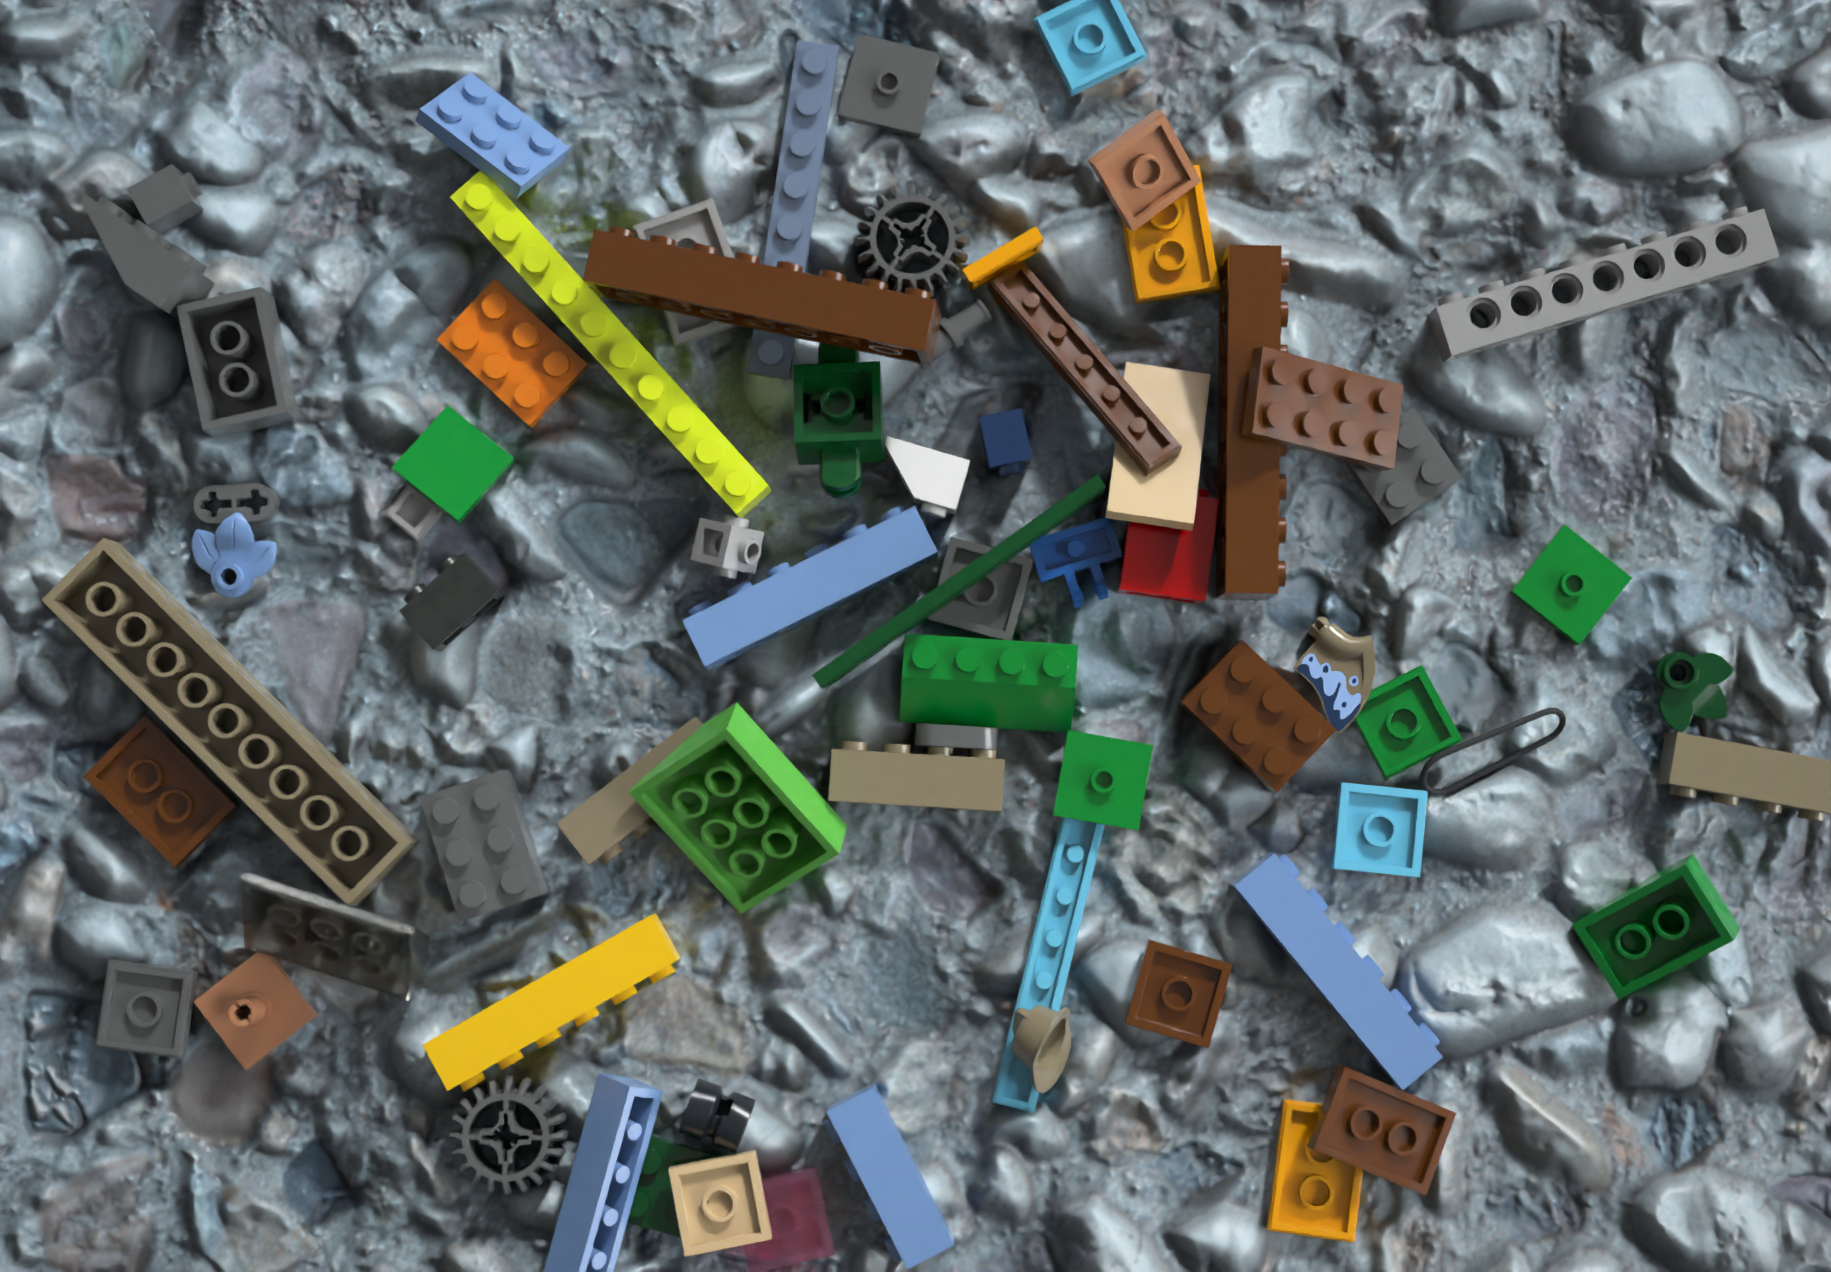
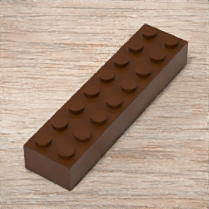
M609 226L608 232L594 229L583 281L601 298L931 366L942 316L937 300L930 299L931 293L927 291L905 288L904 293L887 290L888 284L873 279H863L862 284L845 281V275L829 270H820L819 276L802 272V266L785 261H778L776 267L760 264L761 259L747 253L736 252L734 258L717 255L718 249L704 244L695 243L692 249L675 246V240L660 235H651L650 240L634 238L633 231L616 226Z
M1229 245L1219 262L1217 499H1219L1216 520L1215 600L1267 601L1276 596L1279 587H1285L1286 563L1285 561H1279V545L1285 544L1287 526L1286 518L1279 517L1280 500L1286 499L1287 477L1286 474H1279L1280 458L1286 457L1287 446L1242 435L1252 349L1264 346L1288 353V346L1281 344L1282 328H1286L1288 324V302L1281 301L1282 285H1287L1289 276L1288 259H1281L1282 245Z

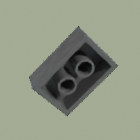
M257 287L176 306L203 432L215 438H221L300 420L274 296L262 287Z
M500 770L419 797L459 922L550 893L511 770Z

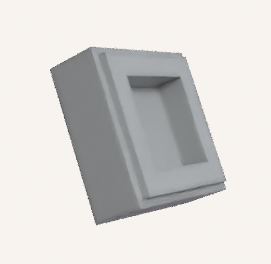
M409 485L404 488L384 513L386 517L418 542L422 540L443 514L441 510Z

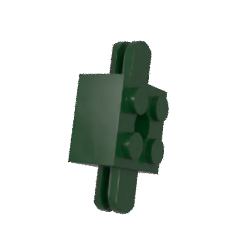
M820 343L818 347V364L794 365V444L799 465L819 464L821 486L825 493L833 498L844 499L858 492L862 480L861 463L885 462L883 383L880 361L859 362V351Z

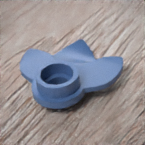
M236 512L227 517L219 525L215 534L200 529L194 532L192 538L193 557L200 568L211 574V583L214 589L224 597L237 598L245 595L251 589L254 579L267 574L275 563L276 543L273 541L255 542L251 527L242 513ZM229 569L234 570L237 575L236 581L232 585L225 578V574Z

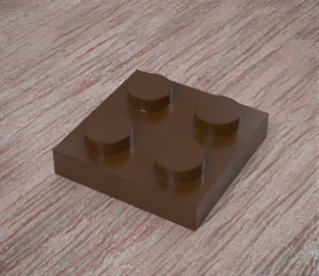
M1148 939L1124 1023L1209 1048L1233 964Z

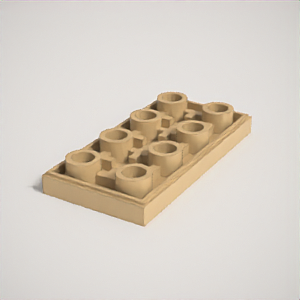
M1126 362L1123 378L1181 444L1182 449L1180 454L1146 476L1115 440L1105 518L1192 531L1210 374Z

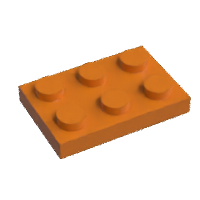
M495 278L436 339L531 428L590 367Z

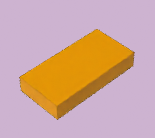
M1036 226L962 269V280L969 291L977 289L1019 261H1024L1040 252L1044 238Z

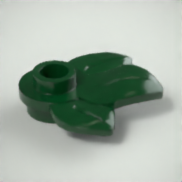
M1677 651L1664 655L1656 665L1655 677L1658 685L1662 688L1658 706L1665 721L1676 731L1684 732L1689 726L1693 715L1705 719L1726 717V699L1718 683L1723 682L1732 674L1733 667L1724 658L1714 653L1707 652L1692 657L1685 652ZM1674 665L1679 666L1682 670V677L1679 681L1673 680L1670 676V669Z

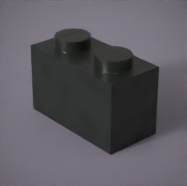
M466 554L461 555L459 558L453 555L445 560L436 570L439 576L426 586L424 583H421L411 590L404 598L407 604L399 610L433 650L442 652L505 596L473 558Z

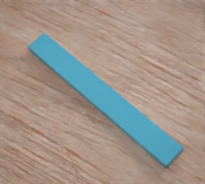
M1061 817L992 1097V1102L1033 1113L1035 1111L1039 1092L1034 1088L1032 1072L1011 1051L1014 1036L1012 1029L1014 1013L1019 1008L1031 1010L1036 1005L1056 1011L1060 1009L1104 824Z

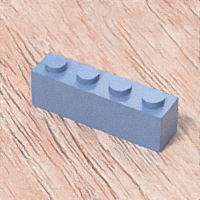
M872 1083L830 1105L827 1109L829 1119L823 1121L835 1145L840 1142L843 1143L849 1155V1158L844 1160V1164L855 1184L860 1181L863 1182L869 1194V1197L864 1199V1203L875 1223L880 1220L883 1221L889 1233V1236L884 1238V1242L893 1260L897 1262L902 1259L908 1270L954 1245V1237L875 1084Z

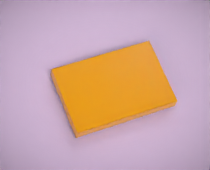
M1194 165L1193 167L1201 182L1134 232L1128 229L1121 219L1135 305L1214 293L1220 290L1199 165Z
M1282 1098L1266 1229L1268 1231L1354 1243L1363 1170L1307 1147L1323 1104Z

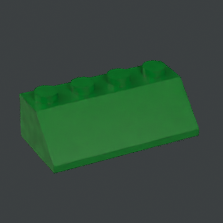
M905 634L899 722L1067 733V730H1071L1078 645Z

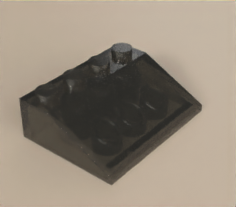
M247 872L243 873L241 877L245 948L397 998L410 1000L428 961L430 938L428 935L416 927Z

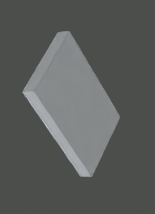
M713 198L633 226L636 237L639 239L650 240L651 235H660L675 240V246L692 249L695 243L704 244L718 249L717 255L734 258ZM663 311L675 347L735 327V325Z

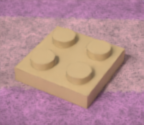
M756 1150L669 1167L668 1171L685 1257L772 1239Z

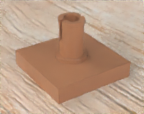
M1157 109L1088 159L1125 226L1133 232L1201 182L1165 114Z
M267 947L261 948L194 1001L195 1005L245 1070L253 1067L318 1016L317 1012Z

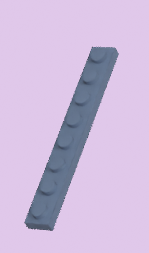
M797 40L763 262L765 265L776 267L778 261H785L802 266V272L804 273L807 271L840 52L837 45ZM753 329L747 373L756 376L790 380L796 338Z

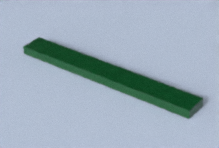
M1097 474L812 675L821 689L826 690L1102 496L1106 485Z

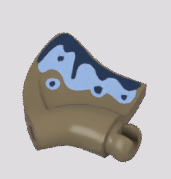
M1318 617L1317 621L1308 628L1309 635L1314 637L1316 641L1303 654L1293 669L1303 676L1316 690L1328 722L1337 729L1335 733L1338 734L1348 728L1368 700L1376 673L1375 651L1371 635L1352 637L1335 623L1331 625L1326 617Z

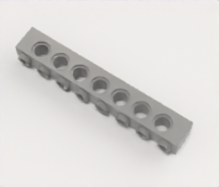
M1747 207L1737 208L1722 214L1723 221L1708 225L1706 219L1697 220L1682 226V233L1667 237L1666 231H1661L1640 239L1642 245L1627 249L1625 243L1600 251V258L1587 262L1584 255L1568 259L1559 264L1560 270L1545 274L1544 268H1538L1519 275L1520 282L1505 286L1503 280H1498L1479 287V294L1464 298L1462 292L1445 296L1437 300L1439 306L1435 307L1428 314L1442 362L1452 361L1764 267L1780 257L1765 210L1763 208L1749 213ZM1716 237H1722L1728 241L1730 245L1729 255L1723 254L1717 249ZM1675 249L1684 250L1690 258L1689 267L1682 266L1676 261ZM1635 261H1641L1647 265L1650 272L1649 279L1640 278L1635 273ZM1594 273H1600L1608 279V291H1601L1596 288L1593 283ZM1553 285H1559L1566 289L1569 295L1567 304L1559 303L1554 299L1552 295ZM1513 297L1521 298L1527 303V316H1520L1513 311L1511 307V299ZM1476 309L1485 313L1488 318L1487 328H1478L1471 322V310Z

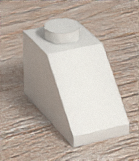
M887 436L885 443L886 452L914 503L922 505L920 511L939 518H945L946 512L956 514L970 466V460Z

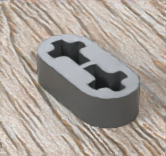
M244 483L204 487L195 496L193 507L195 514L200 520L219 526L222 521L236 512L242 513L249 524L269 522L279 511L280 503L277 494L271 488L259 483ZM259 492L260 497L268 500L267 506L260 507V514H257L256 510L250 507H242L241 501H253L256 498V493ZM214 495H216L217 499L221 501L232 502V508H220L217 511V516L214 517L213 512L206 510V503L213 502Z
M916 724L915 745L997 750L998 728Z

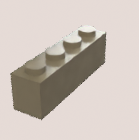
M694 717L557 823L588 865L594 864L598 860L603 866L624 851L619 844L632 834L639 839L657 825L629 794L630 788L703 725L699 718Z
M1680 732L1665 733L1656 784L1670 786L1669 794L1696 798L1697 791L1713 794L1712 802L1739 806L1740 799L1756 802L1754 810L1781 814L1782 807L1798 810L1797 818L1824 822L1825 815H1831V760Z
M841 741V749H831L828 801L1002 811L1005 759H996V750L970 749V757L953 756V748L927 746V754H910V745L884 744V752L867 751L866 742Z

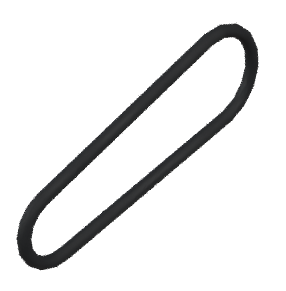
M1546 708L1440 751L1432 756L1423 766L1420 773V784L1423 790L1428 791L1431 795H1444L1453 792L1557 738L1566 725V716L1558 708ZM1545 715H1558L1559 724L1548 736L1448 787L1433 789L1428 786L1426 782L1427 773L1433 764L1441 758Z

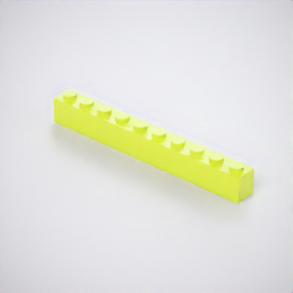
M479 171L450 196L462 213L737 517L743 518L772 492L764 479L491 178L482 171Z

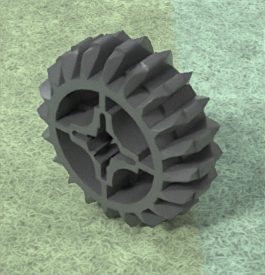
M909 184L907 188L908 196L901 197L898 187H892L891 195L893 200L889 202L885 196L879 194L876 197V202L881 210L878 211L873 207L867 206L864 209V214L872 222L859 221L857 224V230L867 235L855 239L856 248L867 250L858 255V262L860 265L873 263L865 271L867 279H874L881 274L882 276L879 281L888 284V286L890 283H893V291L902 293L903 287L916 289L924 287V290L931 293V297H933L934 288L932 283L936 282L940 288L946 290L949 288V282L944 274L947 273L951 277L958 278L961 275V270L953 262L966 263L968 260V254L957 249L970 245V237L959 234L967 229V221L965 219L952 221L960 213V208L958 205H952L944 210L943 208L947 203L948 196L942 193L935 201L931 200L932 187L930 186L924 188L922 196H916L915 184ZM916 211L925 213L924 215L921 214L916 221L911 223H903L896 218L894 220L891 219L904 212ZM936 220L941 224L947 235L948 247L945 255L936 251L937 246L928 239L932 231V225ZM881 229L887 232L889 238L897 245L889 265L881 257L877 248V240ZM921 232V247L913 245L904 252L905 239H902L901 236L913 239L915 235H919ZM914 261H921L927 265L932 263L934 265L933 268L921 273L900 272L901 269L904 270L908 264Z
M514 1075L505 1077L503 1089L496 1077L490 1078L487 1084L489 1093L481 1085L475 1086L472 1089V1093L476 1101L464 1097L459 1102L468 1114L456 1112L452 1116V1121L463 1126V1129H455L449 1132L450 1139L462 1140V1145L452 1149L451 1154L453 1157L465 1154L467 1160L458 1167L460 1172L467 1171L471 1166L477 1171L471 1177L470 1182L476 1185L483 1177L488 1178L486 1184L487 1192L492 1193L500 1181L502 1182L503 1194L510 1195L513 1192L514 1181H516L519 1190L525 1193L530 1189L529 1177L534 1183L541 1185L546 1180L542 1169L554 1173L558 1168V1165L550 1156L563 1157L566 1152L565 1148L554 1143V1141H562L568 1138V1131L555 1129V1125L566 1120L565 1113H559L552 1116L550 1110L557 1106L559 1101L556 1097L550 1099L546 1104L541 1100V1097L547 1091L544 1085L537 1088L534 1094L529 1092L532 1085L531 1078H524L520 1083L519 1089H516ZM502 1100V1110L499 1112L498 1123L496 1125H487L484 1128H476L478 1118L483 1109L492 1102ZM516 1102L525 1105L536 1115L541 1128L523 1122ZM506 1122L510 1125L512 1133H518L519 1136H522L521 1138L517 1137L511 1142V1148L507 1137L495 1134L507 1127ZM477 1141L480 1144L490 1145L496 1150L498 1163L501 1164V1167L491 1163L482 1154ZM533 1142H542L540 1152L535 1161L525 1167L515 1169V1160L518 1158L520 1146L532 1144Z

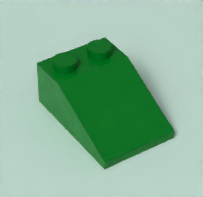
M1694 854L1655 873L1572 924L1619 1000L1734 941L1740 930L1736 920Z

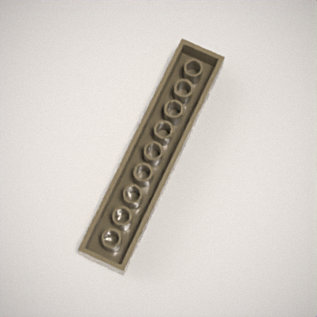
M103 538L42 599L348 906L360 904L420 843L120 543Z

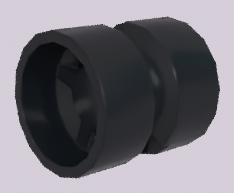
M699 1078L688 1102L678 1132L699 1140L710 1136L714 1146L736 1154L756 1099L735 1091L728 1096L724 1095L722 1086Z

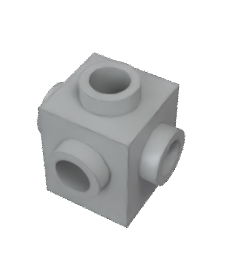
M724 514L723 522L699 518L690 560L713 565L711 573L736 579L738 571L755 574L765 532L749 529L748 519Z

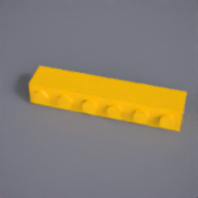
M654 913L422 1046L447 1091L460 1085L464 1092L485 1080L486 1077L482 1071L497 1063L500 1069L503 1070L524 1058L520 1049L536 1042L540 1049L561 1037L562 1034L558 1028L571 1020L578 1027L598 1016L600 1013L596 1006L611 998L614 1005H617L638 993L634 987L636 983L649 977L652 984L672 974L675 972L672 963L681 957L657 914Z

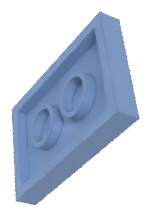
M468 73L421 107L415 120L516 198L562 163L570 149L472 73Z

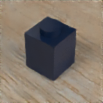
M1022 408L979 417L978 424L988 472L998 471L999 477L1023 473V466L1031 463L1032 456Z

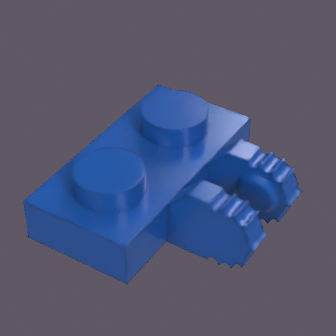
M1104 517L1043 536L1029 546L1040 583L1064 576L1066 588L1074 608L1083 606V594L1074 574L1081 570L1089 568L1092 587L1099 600L1109 598L1100 565L1123 557L1111 519Z

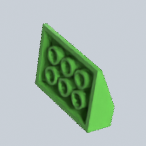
M737 702L704 723L631 787L629 791L634 800L741 914L839 855L847 829V824Z

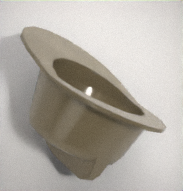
M1036 1005L1031 1010L1019 1008L1014 1013L1012 1025L1014 1036L1011 1051L1031 1070L1033 1085L1037 1092L1044 1093L1050 1090L1057 1082L1067 1062L1071 1047L1070 1009L1067 1007L1059 1012Z

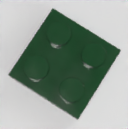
M651 1135L627 1223L681 1238L668 1169L671 1166L719 1157V1154Z

